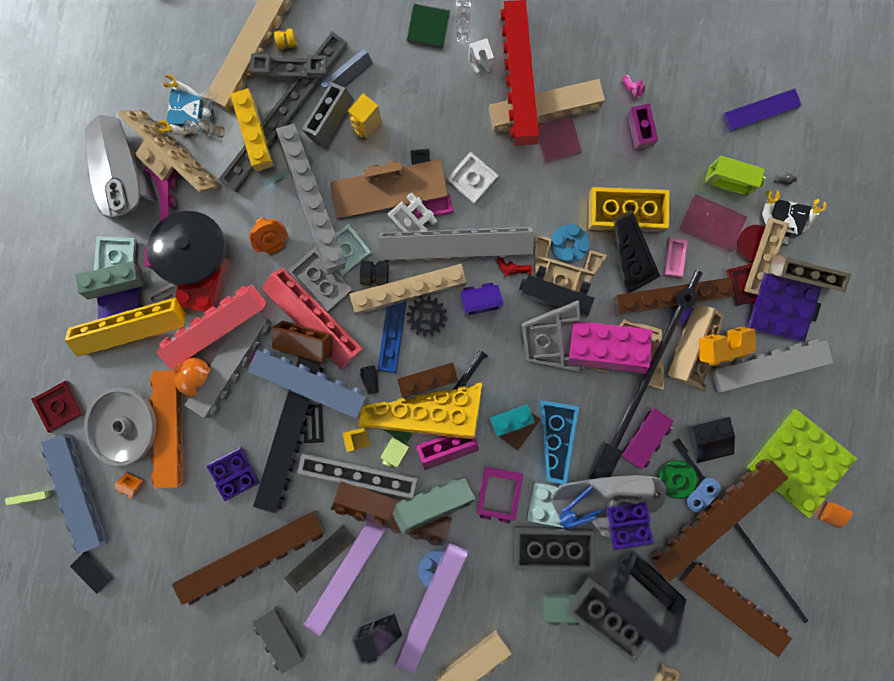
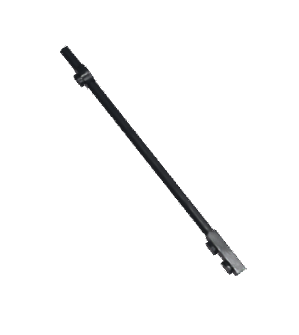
M695 270L687 288L680 289L677 292L675 299L678 307L611 444L604 442L588 475L590 479L612 476L623 453L618 446L685 308L692 307L697 301V295L694 290L701 278L702 272ZM687 294L690 296V300L688 302L684 300V297Z

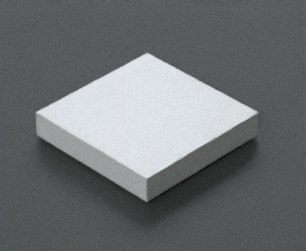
M470 152L450 174L446 182L475 205L499 178V175Z

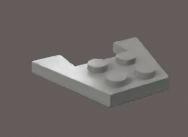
M579 300L522 323L526 361L585 373V366L568 365L569 354H564L561 322L580 321Z

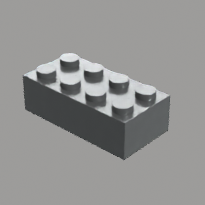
M514 527L515 570L595 572V531L588 528L565 530L564 528Z
M588 577L566 607V611L628 660L635 663L649 642L607 603L610 596L609 592Z

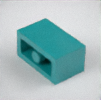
M528 404L490 417L496 436L535 423Z

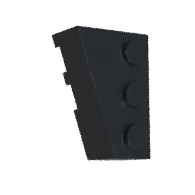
M395 613L357 628L352 641L361 664L366 662L369 665L378 661V658L402 636Z

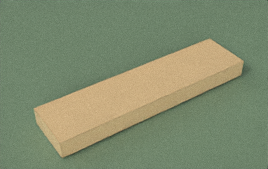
M768 218L744 289L745 292L758 295L764 272H768L773 254H779L789 223Z

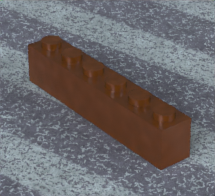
M731 277L698 282L694 290L697 295L695 304L734 297ZM688 284L616 295L613 297L616 316L678 307L675 299L676 294L680 289L687 288ZM688 294L685 295L684 300L688 302L690 296Z
M340 481L331 510H334L339 515H349L357 521H368L376 527H386L394 533L402 534L392 514L396 504L401 501ZM444 516L405 534L410 535L415 540L423 539L429 541L431 545L442 546L448 538L452 518Z
M692 562L679 578V581L779 658L792 640L787 635L788 630L779 623L777 626L771 622L773 618L764 611L760 614L755 610L757 606L748 599L745 601L739 597L741 593L732 586L728 589L723 585L725 581L716 574L714 577L709 574L708 571L710 569L704 564Z

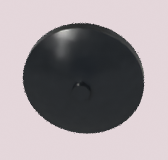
M182 211L166 217L153 229L147 243V257L152 269L164 281L177 286H192L206 281L221 267L226 254V240L219 225L211 217L196 211Z

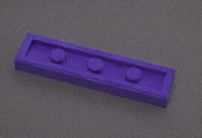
M792 89L725 112L723 115L731 132L800 108L802 104L796 89Z

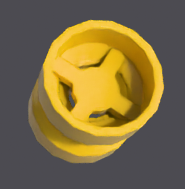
M293 28L287 29L286 32H274L278 51L284 50L286 47H297Z

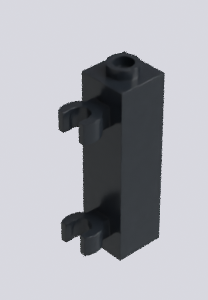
M541 265L538 267L535 277L528 275L526 279H522L519 290H522L521 296L555 308H560L579 300L580 316L584 318L589 316L595 299L587 295L591 285L590 282L583 281L579 292L543 280L547 267Z

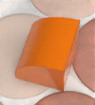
M826 502L819 520L836 528H842L848 523L854 512L835 503Z

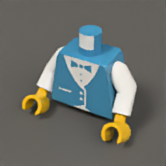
M170 74L165 76L171 80V84L163 82V86L166 88L172 86L174 89L170 91L167 121L160 120L157 123L165 128L158 129L159 134H164L168 131L170 134L185 136L201 128L203 119H213V108L205 107V102L199 93L180 81L175 82L174 76Z

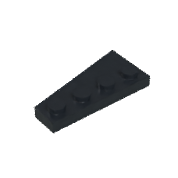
M630 210L613 219L625 293H632L660 277L635 214Z

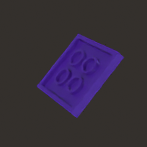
M764 272L747 328L805 342L822 287Z

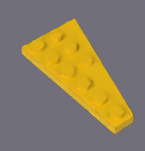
M477 383L476 386H462L450 391L441 390L416 395L414 398L409 399L400 398L394 402L364 405L358 424L360 427L475 439L483 384Z

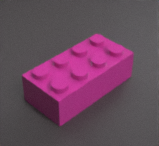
M573 321L568 365L646 374L650 365L652 330Z

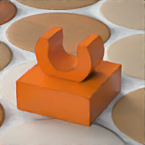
M125 473L116 482L115 489L119 490V495L126 493L129 495L128 498L131 499L142 486L143 480Z

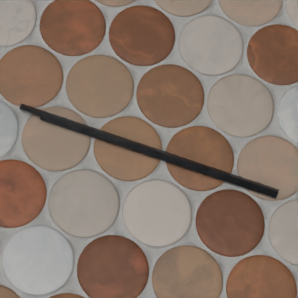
M678 439L673 442L685 461L693 467L700 481L704 480L705 477L687 454L688 450L682 441ZM708 486L707 491L712 492L713 488ZM738 523L733 526L793 610L803 623H807L808 619L755 548L749 537Z

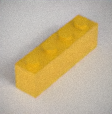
M249 88L231 93L230 96L251 166L256 172L274 167L252 93Z

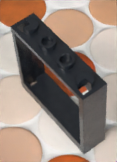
M633 551L629 556H623L619 561L620 566L616 570L617 576L612 581L613 587L609 591L610 596L607 603L664 655L678 644L687 599L639 554ZM630 575L666 607L662 626L625 592Z

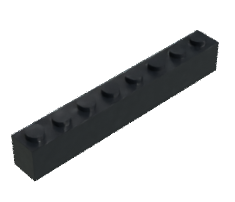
M298 357L296 367H299L301 364L311 368L310 373L317 375V372L324 374L325 368H322V363ZM288 390L253 507L272 513H277L279 509H283L286 500L283 496L285 490L288 491L291 484L289 476L291 472H294L297 464L295 456L296 453L301 451L303 442H300L302 434L305 435L308 424L305 421L307 416H311L314 405H311L312 399Z

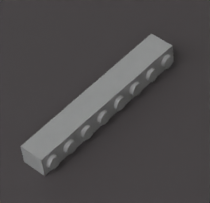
M295 124L276 128L279 146L326 274L345 269L346 262Z
M532 227L382 232L379 233L380 260L394 262L396 259H404V261L409 262L415 259L431 261L434 258L451 260L453 257L471 259L475 256H479L482 259H487L491 256L508 258L510 255L527 257L529 254H533Z

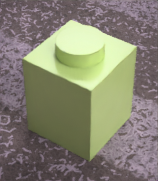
M392 437L380 457L384 459L382 463L390 468H393V466L398 467L410 446Z

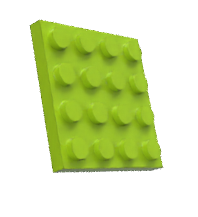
M793 409L748 465L747 469L752 472L756 469L755 465L760 460H772L788 477L775 492L805 517L810 518L857 458L800 411Z

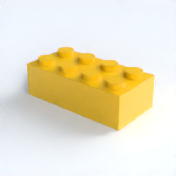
M592 187L589 192L588 230L615 231L613 219L631 210L634 212L642 232H665L669 228L670 190Z

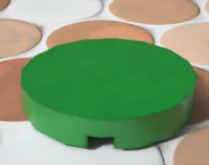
M669 461L662 466L658 474V478H661L666 485L665 494L670 498H686L697 487V474L693 467L685 461Z

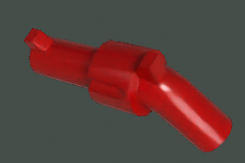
M500 257L495 260L504 272V277L517 275V273L532 275V265H516L512 261L506 264L503 258Z

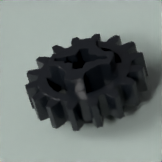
M421 296L420 302L413 300L415 306L409 305L408 308L411 312L406 313V316L411 317V319L407 320V324H413L410 327L411 331L417 329L416 335L422 332L425 338L427 333H430L431 337H434V331L441 333L439 327L445 328V324L442 322L448 319L443 316V314L447 313V310L441 309L444 304L440 303L438 305V298L431 301L430 296L427 297V300H424ZM425 304H430V305H433L434 307H432V308H425L423 305H425ZM417 310L419 312V318L415 321L414 314ZM439 312L440 319L437 324L435 321V315ZM423 313H432L430 315L431 320H422L424 318ZM423 325H429L431 329H423L420 327Z

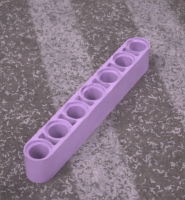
M367 521L303 626L320 637L383 535L386 527L379 528Z
M448 543L398 653L394 666L414 673L465 561L467 550Z

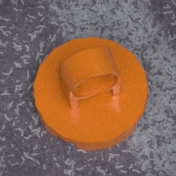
M264 217L255 221L256 225L253 226L249 233V241L256 252L260 253L261 251L271 254L277 252L285 245L284 241L286 237L288 238V233L280 221L275 219L265 220Z

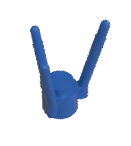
M593 486L585 490L567 507L561 509L563 514L559 515V519L565 530L597 519L596 515L603 513V510L600 509L578 517L575 511H570L594 489Z

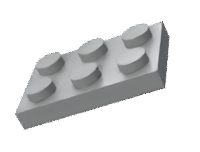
M315 247L287 271L327 313L353 291L338 272L326 274L319 252Z

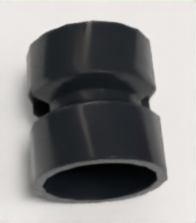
M361 260L360 285H371L373 282L377 286L388 284L389 262L378 261L374 265L373 261Z

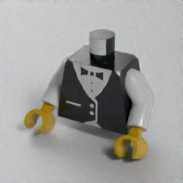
M768 190L766 192L768 200L765 202L762 216L765 224H767L768 218L789 223L781 245L788 246L790 238H796L804 234L814 224L819 216V212H823L827 204L824 202L821 207H817L820 200L816 199L813 202L814 209H811V206L780 200V193L777 190L775 195L771 197L772 191Z

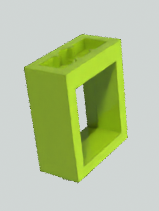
M720 155L709 166L705 183L749 196L763 186L766 178L763 176L765 169Z

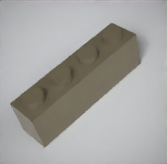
M775 254L772 256L767 272L841 292H846L851 277L850 273Z

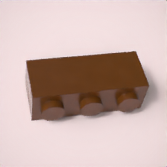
M283 320L271 328L273 349L321 363L332 355V334Z
M452 362L399 378L397 381L402 398H406L456 383L458 378Z

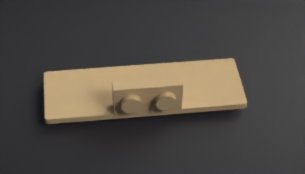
M129 110L118 113L144 139L135 155L162 181L167 180L175 168L199 192L220 188L221 185L217 182L216 177L203 169V165L195 161L186 149L181 148L172 136H169L167 133H158L157 130L163 129V127L155 123L144 110Z

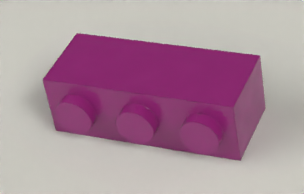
M650 408L623 448L621 457L638 469L646 468L652 460L651 455L653 452H657L663 443L661 440L664 435L667 436L673 429L672 423L674 421L656 408Z

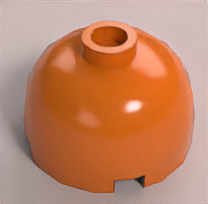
M189 358L183 363L179 362L173 370V373H175L174 383L178 391L189 398L196 395L197 391L195 389L198 386H203L211 369L209 366L211 365L199 358Z

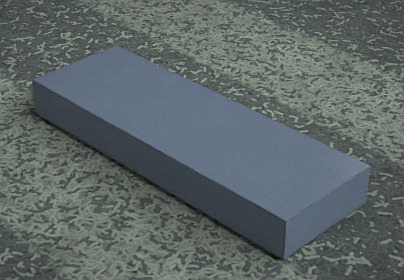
M363 48L323 81L321 85L324 91L330 82L342 87L346 86L373 62L369 53Z

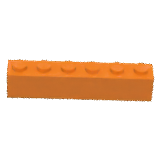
M173 370L152 371L150 376V385L153 387L150 404L153 406L157 425L156 436L153 442V453L151 454V463L154 464L151 482L154 484V488L183 486L181 392L178 391L174 383L175 373H173Z

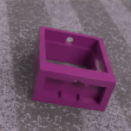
M484 466L476 513L480 514V518L491 520V517H496L503 523H510L511 520L515 521L524 474ZM488 476L516 481L511 514L483 509Z

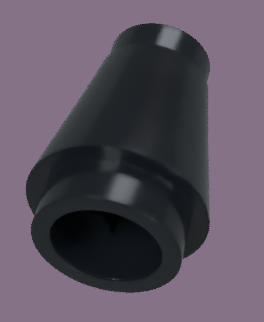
M375 365L360 368L361 373L359 375L368 395L378 393V369L375 368Z

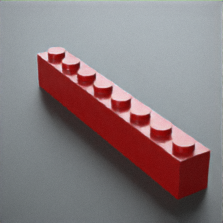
M526 0L504 1L503 9H500V20L504 21L501 31L502 37L506 38V42H503V54H507V59H504V67L509 75H506V87H510V92L507 93V103L511 104L512 110L508 111L509 122L513 121V127H510V138L514 139L515 146L538 144L539 132Z

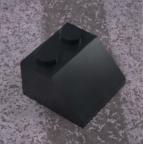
M720 417L687 426L696 463L735 454V433L730 417Z

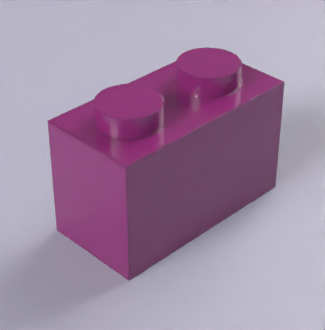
M650 104L631 107L627 117L635 150L654 147L658 141Z

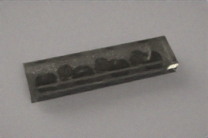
M343 524L284 579L296 593L299 592L351 545L356 538Z

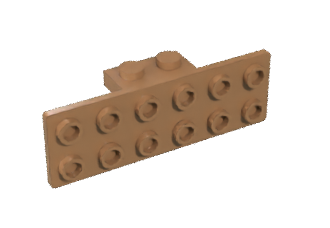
M441 160L403 167L401 162L390 161L387 162V165L369 166L368 169H364V175L330 182L337 219L394 208L401 201L405 205H409L411 202L406 197L411 192L416 197H419L422 202L447 197Z

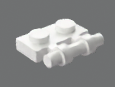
M412 192L406 197L411 202L408 206L401 201L388 213V216L403 232L428 231L424 223L428 221L431 225H434L437 222V219L433 216L434 213L430 209L428 210L422 204V200ZM414 209H417L422 214L419 219L412 212Z

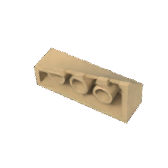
M694 304V309L689 315L686 328L683 330L680 344L676 348L675 357L669 367L668 376L705 392L707 385L704 384L706 375L709 376L711 368H708V362L700 361L699 338L712 334L719 335L723 314L715 308Z

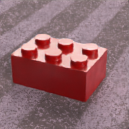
M224 258L218 271L206 281L192 286H177L175 297L182 308L205 313L209 308L213 306L217 308L219 306L229 263L227 258Z

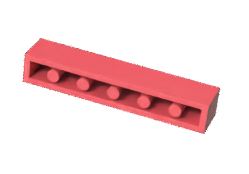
M283 267L271 273L262 286L267 295L296 324L332 334V355L329 358L341 370L349 365L363 348Z
M253 284L247 288L245 285L235 292V296L232 298L227 296L220 302L221 305L217 308L214 306L209 308L204 313L205 316L193 319L189 323L190 326L186 329L184 327L178 329L174 333L175 336L171 339L169 337L163 339L159 343L160 347L156 353L172 370L179 362H184L261 311L266 301Z

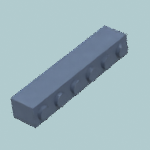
M264 349L263 352L256 351L247 372L351 417L359 418L367 399L363 395L364 391L355 387L353 390L345 388L346 383L335 380L333 383L327 380L329 376L317 372V375L310 373L311 368L301 364L299 367L292 365V360L283 356L281 360L275 358V353Z
M63 434L41 442V453L47 460V471L53 479V489L59 497V507L65 515V526L71 533L73 549L79 554L107 544L71 434Z

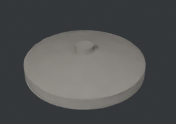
M111 388L96 396L87 409L84 420L86 442L92 453L106 464L123 466L139 461L148 453L156 436L157 425L154 410L149 401L136 390L130 388Z

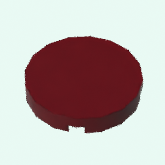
M751 225L740 232L737 238V250L743 259L754 262L765 226Z

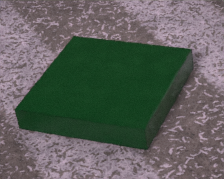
M413 4L407 42L443 48L450 10Z

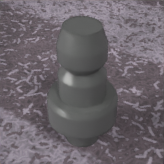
M792 173L782 176L775 175L774 181L792 184V182H797V176H793Z

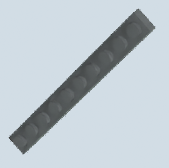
M332 31L314 55H327V72L348 44ZM323 76L295 79L261 123L268 147L277 138L276 128L287 125ZM245 145L219 178L223 184L234 192L253 169Z

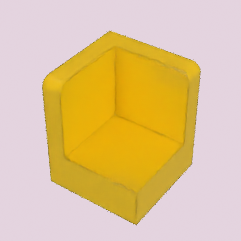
M367 427L342 433L347 452L371 445Z

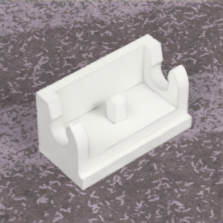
M487 38L469 44L468 59L469 62H472L474 71L479 74L477 67L479 64L485 66L487 73L492 72L494 56Z

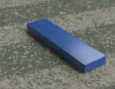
M407 301L386 307L378 371L397 374Z

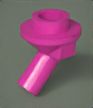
M628 75L622 78L626 88L633 93L636 99L643 96L645 85L642 80L635 83L631 81Z

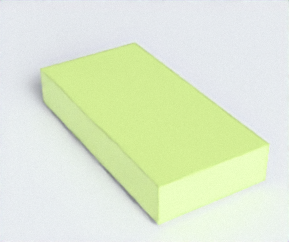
M52 490L5 498L6 505L10 506L52 498L53 494Z

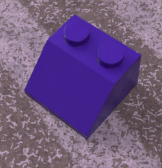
M493 283L483 284L482 288L475 289L474 286L466 287L460 292L464 316L500 310L504 305L499 286L493 285Z

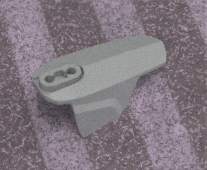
M98 115L85 128L90 181L99 212L105 217L114 218L131 213L139 205L140 197L153 202L158 201L151 177L145 172V166L135 155V151L128 143L121 121L115 117Z
M616 476L562 484L551 497L553 507L559 516L563 514L561 509L567 507L585 490L593 486L594 489L570 511H575L577 516L581 517L602 509L603 513L596 515L597 519L591 522L603 536L611 538L607 507L646 502L649 513L658 511L665 502L666 485L661 478L653 476Z

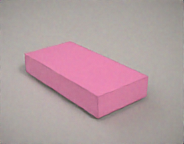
M668 238L663 276L683 278L688 240Z

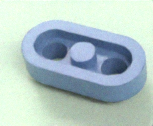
M714 478L702 480L694 492L687 497L688 508L694 512L703 511L719 495V482ZM713 486L714 490L712 492L707 491V487ZM694 500H700L701 502L697 506L693 504Z

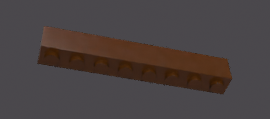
M760 460L755 465L756 469L751 473H745L740 478L741 482L736 486H730L725 492L726 495L721 499H715L711 503L712 507L710 509L700 512L696 516L697 520L695 522L685 525L680 535L669 539L664 549H658L653 553L650 561L668 582L788 479L772 460Z
M314 510L172 583L173 589L181 605L188 603L190 606L200 600L199 596L205 593L206 596H210L218 591L217 587L221 585L227 587L235 583L234 579L241 575L242 578H245L253 573L252 569L256 567L262 569L270 565L269 561L276 557L277 560H280L288 555L287 551L293 548L297 551L305 547V542L309 540L315 542L323 537L322 533L326 530L317 511Z

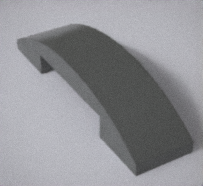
M251 54L250 73L282 79H306L326 75L327 55H308L307 58H273L270 54Z

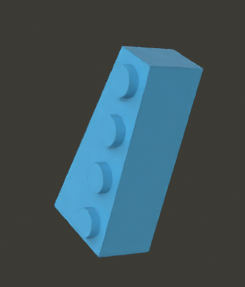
M540 400L547 481L567 484L579 407Z

